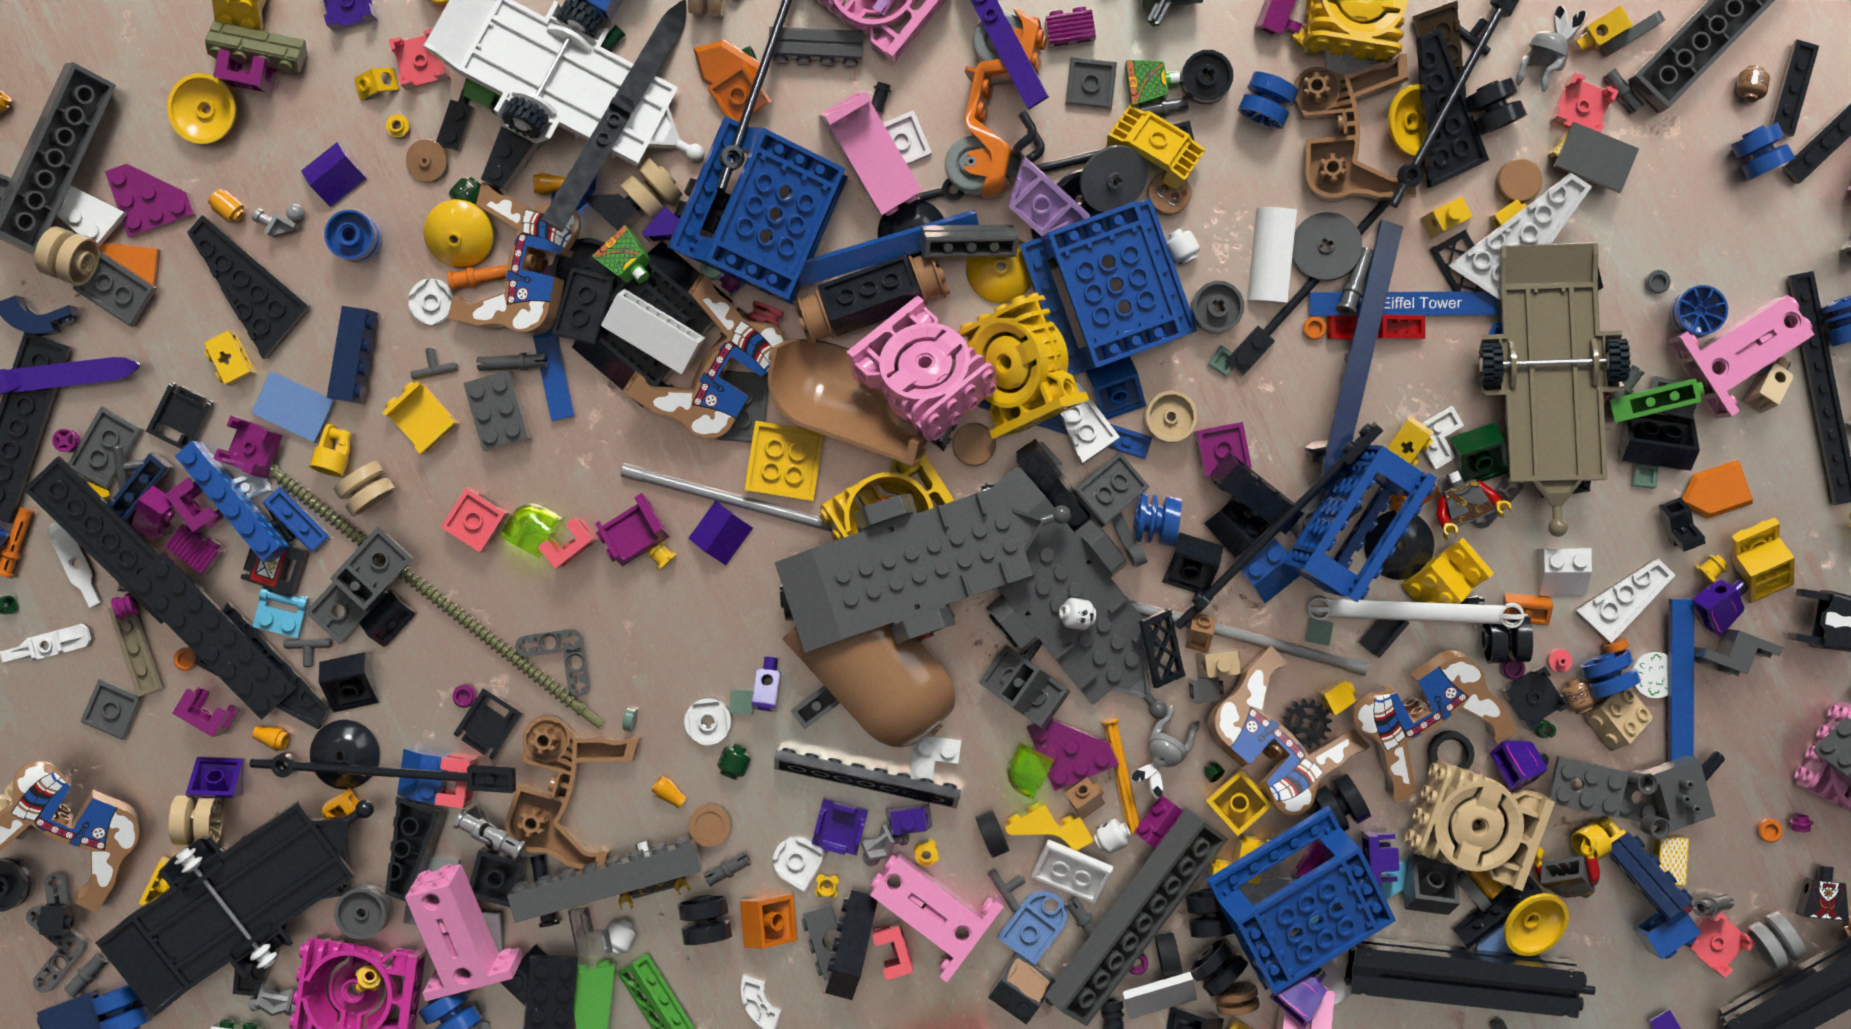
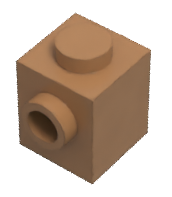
M1088 777L1064 793L1082 820L1105 804L1101 796L1104 794L1103 790L1097 782L1092 784Z

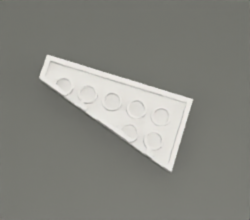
M1568 174L1448 266L1501 300V246L1551 244L1592 186L1574 174Z

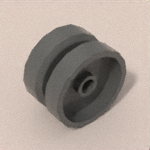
M1212 281L1205 284L1194 294L1190 302V310L1199 330L1208 334L1219 335L1229 331L1240 322L1244 313V300L1241 292L1234 285L1226 281ZM1214 304L1220 306V310L1217 313L1213 310L1215 308Z
M368 883L357 885L343 894L336 903L334 912L336 925L349 938L358 940L371 938L387 926L392 918L393 905L390 896L386 895L385 890L381 887Z

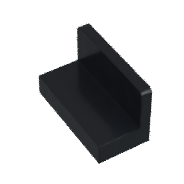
M392 590L388 591L389 593L360 623L367 636L383 647L416 614Z
M1376 619L1357 642L1374 657L1380 658L1410 622L1407 620Z

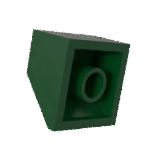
M1495 423L1450 437L1451 450L1456 457L1454 462L1464 482L1471 479L1483 482L1508 473L1506 442Z

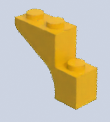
M1037 801L1026 808L1027 812L1020 816L1018 813L1006 819L1007 824L1004 825L1005 830L1010 835H1056L1062 838L1075 851L1094 841L1078 814L1076 816L1070 814L1061 820L1062 824L1058 826L1045 802L1040 804Z

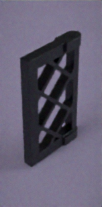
M1466 229L1430 249L1431 254L1434 256L1454 292H1461V288L1471 291H1483L1478 289L1479 286L1477 284L1475 288L1462 285L1463 275H1461L1459 284L1456 283L1449 270L1451 267L1448 265L1452 262L1454 252L1465 253V251L1455 249L1456 243L1462 239L1468 250L1475 246ZM1444 249L1451 251L1448 264L1444 262L1439 253Z
M1166 608L1140 620L1139 625L1153 688L1162 687L1186 676L1171 608ZM1163 619L1166 620L1167 629L1161 626ZM1149 625L1155 626L1152 634H1150ZM1159 630L1165 633L1162 644L1155 641ZM1169 638L1171 642L1172 652L1166 648ZM1153 644L1160 648L1156 657ZM1164 652L1170 655L1166 667L1160 663ZM1175 661L1176 671L1173 672L1171 668ZM1158 667L1164 670L1163 676L1161 678L1159 675Z

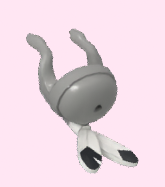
M1563 6L1557 7L1555 12L1557 33L1541 31L1532 38L1529 44L1531 49L1522 58L1520 70L1516 77V84L1520 86L1525 78L1527 64L1547 65L1553 63L1546 68L1541 79L1542 92L1547 90L1552 71H1561L1565 67L1569 53L1568 40L1576 34L1586 21V11L1576 13L1568 21L1566 9Z
M1174 705L1167 708L1166 716L1156 723L1150 736L1148 750L1153 760L1152 763L1137 769L1130 778L1134 783H1141L1149 779L1150 790L1155 798H1160L1163 793L1162 779L1159 771L1160 766L1174 767L1186 758L1194 745L1195 734L1200 725L1199 721H1196L1190 726L1189 736L1185 745L1170 735L1160 733L1173 717Z

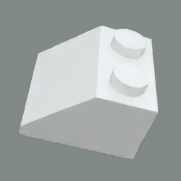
M1592 548L1537 549L1538 596L1587 594L1592 574Z

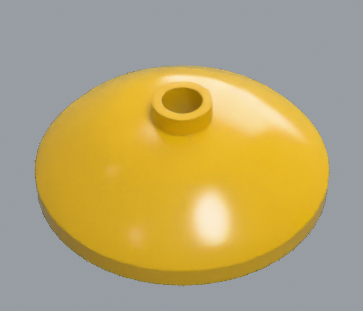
M189 74L181 78L169 93L167 100L168 119L173 129L187 141L197 144L216 142L231 130L235 122L237 112L235 97L224 81L216 79L211 74ZM207 105L211 108L208 114L205 111Z
M1419 84L1403 88L1393 99L1388 114V128L1394 144L1402 152L1412 156L1416 155L1424 140Z
M459 199L444 201L430 211L424 223L423 234L427 248L437 260L447 266L454 268L475 266L485 259L492 248L494 240L492 224L484 211L471 202ZM451 236H456L458 238V242L453 241L451 239Z
M1021 239L1018 240L1016 257L981 256L967 258L966 275L968 282L974 292L981 298L993 303H1008L1013 298L1024 295L1029 290L1032 283L1019 249V245L1024 243ZM1000 262L1006 266L1003 271L997 269V264Z
M1548 893L1533 895L1521 901L1510 912L1505 922L1504 940L1507 946L1514 953L1522 956L1538 955L1553 947L1561 939L1568 926L1569 911L1566 904L1559 897Z

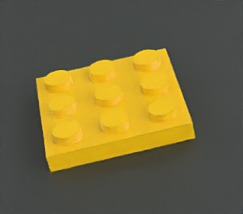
M754 421L744 490L814 501L824 435L804 428Z

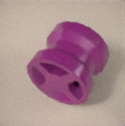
M60 429L52 437L53 446L60 452H75L81 442L79 433L70 429Z
M126 593L122 598L114 597L111 599L112 609L118 620L125 619L127 615L134 616L139 614L138 601L130 593Z

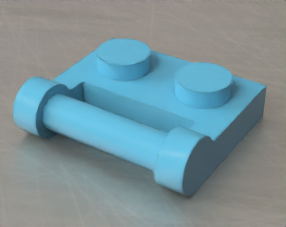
M263 586L260 590L259 603L252 627L300 638L309 598L304 596L299 598L271 591L270 588ZM273 600L296 606L298 608L297 613L267 606L268 601Z

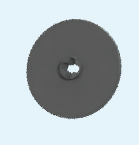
M1113 145L1101 149L1088 160L1082 170L1080 190L1083 198L1092 208L1101 212L1135 202L1146 185V163L1136 150L1125 145ZM1116 175L1118 178H1115L1113 183H1111L1110 180Z
M1333 212L1317 213L1305 219L1295 231L1292 255L1294 262L1305 275L1313 279L1332 281L1342 278L1350 273L1360 260L1362 253L1360 232L1350 219L1341 214ZM1327 241L1328 244H1333L1330 251L1321 249L1323 242Z

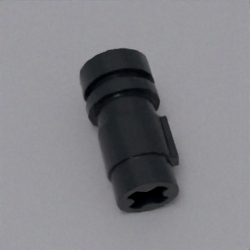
M1108 998L1100 1008L1102 1010L1101 1017L1104 1018L1103 1029H1124L1122 1019L1124 1016V1010H1122L1124 1004L1122 998Z

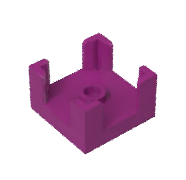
M219 49L213 77L224 81L228 86L272 94L277 69L267 68L268 60L266 58L254 56L250 72L242 70L243 64L230 59L229 51Z
M230 415L227 427L237 429L229 450L218 448L213 459L242 469V472L266 479L283 435L248 420Z
M1243 422L1194 432L1195 441L1199 445L1203 477L1212 476L1211 472L1228 452L1236 456L1249 468H1252Z
M187 477L168 491L165 496L192 532H208L226 518L219 509L215 512L210 507H206L204 510L201 509L194 498L204 491L196 481L192 482V479Z
M198 686L194 692L190 688L186 689L172 714L211 737L226 734L240 709L234 705H229L227 710L216 708L212 714L210 711L201 708L210 694L207 689Z

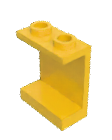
M412 381L402 389L404 393L399 398L394 397L385 405L387 409L382 413L390 417L414 443V448L419 454L425 455L459 423L422 382L416 381L414 383Z

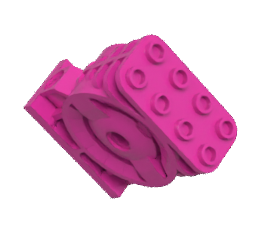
M317 936L311 937L300 947L299 958H302V963L296 974V981L299 982L298 991H295L293 996V1005L296 1006L295 1013L290 1018L289 1028L416 1029L427 950L396 948L387 954L382 949L370 944L347 943L345 940L334 941L331 938L320 939ZM348 955L350 956L349 963L339 968L330 980L329 996L333 1003L332 1005L327 992L328 979L333 969L345 961ZM372 964L378 969L385 981L386 996L381 1007L367 1017V1026H363L364 1014L374 1009L381 1000L383 981L381 978L377 991H372L371 989L364 990L360 994H354L351 990V985L358 984L357 977L355 976L356 971ZM365 975L367 980H373L371 975ZM401 976H405V978H406V979L404 980L403 992H402V978H401ZM334 1006H335L340 1012H342V1014H341V1021H340V1022L338 1021L339 1012L334 1008ZM399 1006V1020L389 1019Z

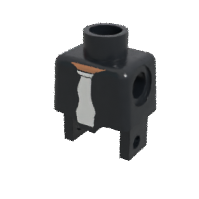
M1796 589L1795 596L1816 599L1817 605L1811 636L1788 632L1787 639L1809 643L1812 648L1851 652V595L1831 590H1820V592L1807 589Z

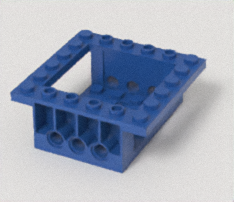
M724 116L668 248L793 305V300L796 299L801 287L799 281L800 272L806 259L814 257L848 176L843 174L844 167L765 128L748 127L740 148L744 153L748 154V157L713 238L700 236V230L718 191L716 187L723 170L719 162V155L724 148L732 145L739 122ZM727 156V159L730 162L732 158ZM783 185L789 188V195L785 199H782L779 195V189ZM774 207L778 208L780 212L779 218L775 221L771 220L769 216L770 210ZM767 229L770 232V239L768 242L763 243L760 240V233Z
M1151 198L1139 203L1135 201L1046 233L1040 238L1019 245L1035 293H1038L1039 296H1045L1046 301L1039 304L1041 310L1049 308L1051 314L1045 318L1054 322V325L1064 338L1068 351L1067 372L1073 376L1198 331L1172 256L1167 248V242ZM1106 255L1111 256L1114 260V265L1111 269L1104 268L1101 263L1102 258ZM1055 258L1086 343L1085 347L1078 348L1047 260ZM1112 278H1118L1122 282L1120 291H1113L1110 288L1109 283ZM1122 300L1127 301L1130 305V310L1127 314H1122L1118 311V303Z
M1369 445L1350 465L1347 464L1342 477L1329 489L1282 563L1315 584V587L1321 591L1358 603L1359 600H1363L1370 589L1368 586L1372 579H1377L1383 570L1381 565L1385 559H1389L1395 552L1396 546L1394 545L1399 537L1403 538L1410 527L1408 523L1412 517L1415 518L1422 510L1423 505L1421 503L1425 497H1429L1435 490L1436 484L1434 483L1437 477L1431 473L1420 471L1384 446ZM1374 483L1380 487L1335 557L1333 559L1330 558L1325 552H1329L1334 547L1337 541L1335 539L1339 530L1343 531L1350 521L1348 517L1352 510H1357L1363 501L1361 496L1365 490H1369ZM1391 495L1406 496L1407 499L1358 575L1350 571L1348 568L1353 561L1351 556L1355 551L1358 552L1365 543L1363 538L1368 531L1371 532L1378 523L1376 518L1380 511L1384 512L1390 505L1389 497Z
M1329 806L1324 807L1206 879L1262 987L1265 990L1270 989L1274 995L1396 921L1361 848L1340 828ZM1317 839L1328 858V861L1254 906L1238 888ZM1335 903H1340L1339 909L1332 912L1331 907ZM1320 915L1318 922L1310 924L1314 916ZM1294 928H1300L1297 935L1290 936V932Z

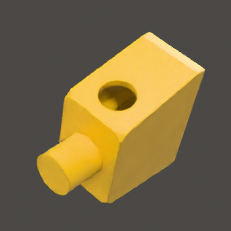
M1620 5L1583 29L1585 34L1576 38L1575 42L1580 51H1584L1590 46L1597 49L1630 29L1633 24ZM1601 29L1604 35L1599 36L1596 30Z
M1461 196L1420 219L1429 237L1432 239L1471 219L1473 216L1464 198ZM1433 219L1437 222L1438 228L1434 224Z

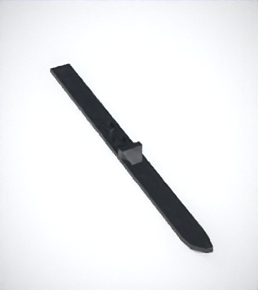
M686 0L678 2L660 19L541 218L542 222L563 232L681 33L686 17Z

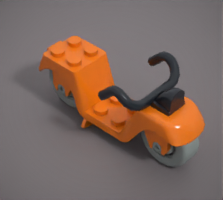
M1013 9L1015 15L1005 13L1033 68L1036 73H1039L1042 62L1039 59L1040 51L1045 49L1047 37L1044 36V30L1041 28L1040 19L1031 17L1019 9ZM981 21L973 35L974 51L981 63L977 65L976 69L966 66L964 71L972 82L964 118L965 124L972 133V136L963 137L950 147L945 157V171L950 182L959 191L972 195L982 194L984 198H992L1002 194L1007 189L1010 181L1016 180L1024 157L1034 162L1043 155L1045 144L1027 111H1023L1018 115L1027 129V134L1013 146L1012 150L1004 140L982 124L987 119L988 108H985L987 99H991L993 85L990 84L1013 80ZM1033 142L1036 149L1027 155H1023L1021 151Z

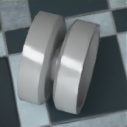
M1775 910L1765 916V924L1757 921L1746 929L1748 936L1756 942L1754 947L1760 956L1775 972H1779L1788 966V958L1797 961L1807 954L1799 935L1779 911Z

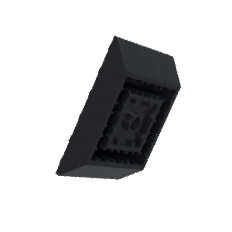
M661 241L647 253L651 260L644 268L649 273L648 279L643 283H638L634 278L628 283L622 281L612 294L608 311L616 295L626 289L704 336L714 325V322L688 293L700 272ZM713 284L715 290L718 292L719 295L727 299L730 303L733 302L732 299H730L726 294H724L719 288H717ZM604 327L602 328L597 347L577 341L572 345L576 352L622 391L635 371L645 378L647 384L654 387H660L674 372L672 368Z

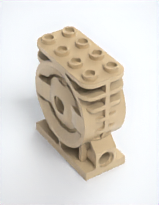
M1441 760L1432 763L1428 772L1430 777L1427 785H1424L1421 790L1420 797L1422 799L1420 805L1413 812L1412 819L1414 821L1412 827L1405 834L1404 841L1407 843L1408 849L1414 854L1424 855L1429 859H1436L1444 864L1448 863L1469 871H1485L1493 880L1511 885L1513 888L1523 891L1555 802L1534 790L1519 788L1511 792L1492 778ZM1475 792H1476L1475 798H1470V799L1465 800L1466 798H1469V797L1474 796V794H1475ZM1500 799H1502L1500 805L1505 811V821L1501 811L1497 807L1500 802ZM1479 819V827L1472 829L1473 822ZM1448 822H1449L1450 833H1451L1453 839H1454V840L1456 841V843H1457V847H1456L1455 853H1454L1455 846H1454V844L1452 843V841H1451V839H1450V836H1449V832H1448Z

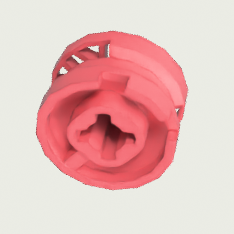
M754 300L752 304L753 311L749 312L747 318L752 321L769 322L779 327L778 321L783 317L784 312Z

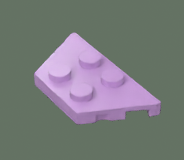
M1027 157L1022 159L1008 201V207L1038 234L1044 236L1050 231L1082 219L1090 218L1088 212Z

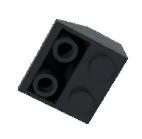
M1231 497L1204 524L1236 558L1252 546L1269 526L1265 519L1262 517L1258 519L1249 511L1250 508L1244 504L1240 505Z

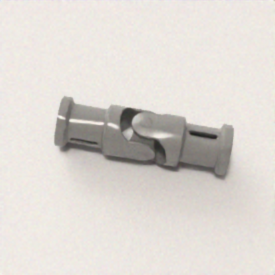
M465 809L460 812L453 825V828H460L471 834L473 839L486 845H491L494 850H501L507 853L515 861L526 844L523 840L520 842L508 836V832L499 830L484 819L478 820L467 814ZM483 829H485L484 834L481 837L479 834Z

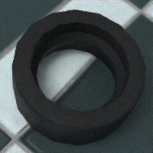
M1448 730L1440 732L1432 738L1427 750L1430 764L1436 763L1439 760L1437 750L1440 744L1450 739L1458 741L1464 748V759L1457 766L1469 769L1473 764L1475 755L1473 745L1461 733Z
M993 810L976 816L978 827L991 857L994 858L1009 852V847Z
M1173 932L1155 936L1158 958L1164 979L1183 974Z

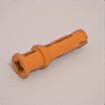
M507 264L477 270L468 267L465 271H447L450 290L453 292L456 291V288L467 286L475 288L477 283L505 279Z
M19 507L5 548L0 550V576L13 579L14 575L12 572L17 560L21 558L19 550L34 511ZM23 521L18 537L15 540L20 524Z

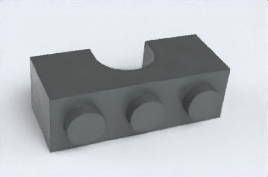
M831 902L805 910L803 913L804 917L801 918L804 931L809 930L811 940H808L810 951L812 954L816 953L818 962H815L817 973L819 976L823 975L824 981H827L830 972H827L830 957L834 958L835 952L831 951L832 949L825 944L823 936L829 930L836 929L838 925Z

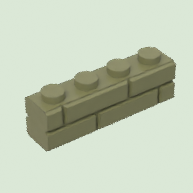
M213 21L210 32H208L205 38L207 54L217 59L219 49L229 51L230 59L240 64H252L254 56L262 57L268 60L267 68L280 69L284 73H300L308 53L306 41L303 39Z

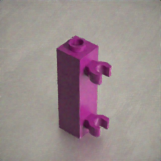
M1265 0L1254 28L1273 37L1283 35L1284 30L1293 35L1295 32L1299 33L1302 24L1289 19L1296 0Z

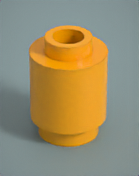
M218 189L208 200L211 209L228 223L237 222L244 215V205L227 191Z

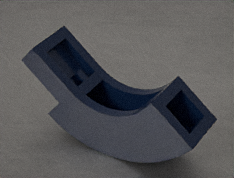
M15 295L0 301V316L9 325L20 331L35 335L50 336L62 333L60 326L71 324L74 322L73 318L80 316L78 308L71 305L46 314L37 315L27 306L24 297Z

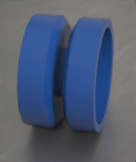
M1625 649L1618 653H1607L1580 665L1583 678L1594 679L1588 686L1592 698L1609 696L1629 689L1641 682L1638 670L1627 668L1634 661L1630 649Z

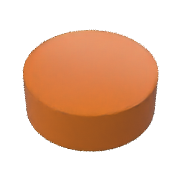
M1317 316L1308 318L1302 326L1304 336L1310 340L1322 338L1327 330L1325 321Z
M1625 637L1615 639L1612 643L1608 642L1603 645L1606 654L1621 652L1629 646Z
M190 647L181 648L174 655V664L179 670H192L197 666L194 663L198 655Z
M1767 818L1759 822L1757 835L1761 840L1774 843L1782 836L1783 829L1778 821Z

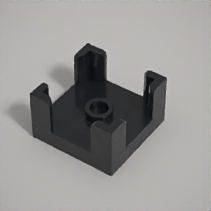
M1536 665L1525 672L1519 679L1513 680L1499 689L1523 728L1530 731L1540 725L1539 721L1554 711L1561 712L1571 706L1566 697L1560 695L1548 677L1551 674L1544 665Z

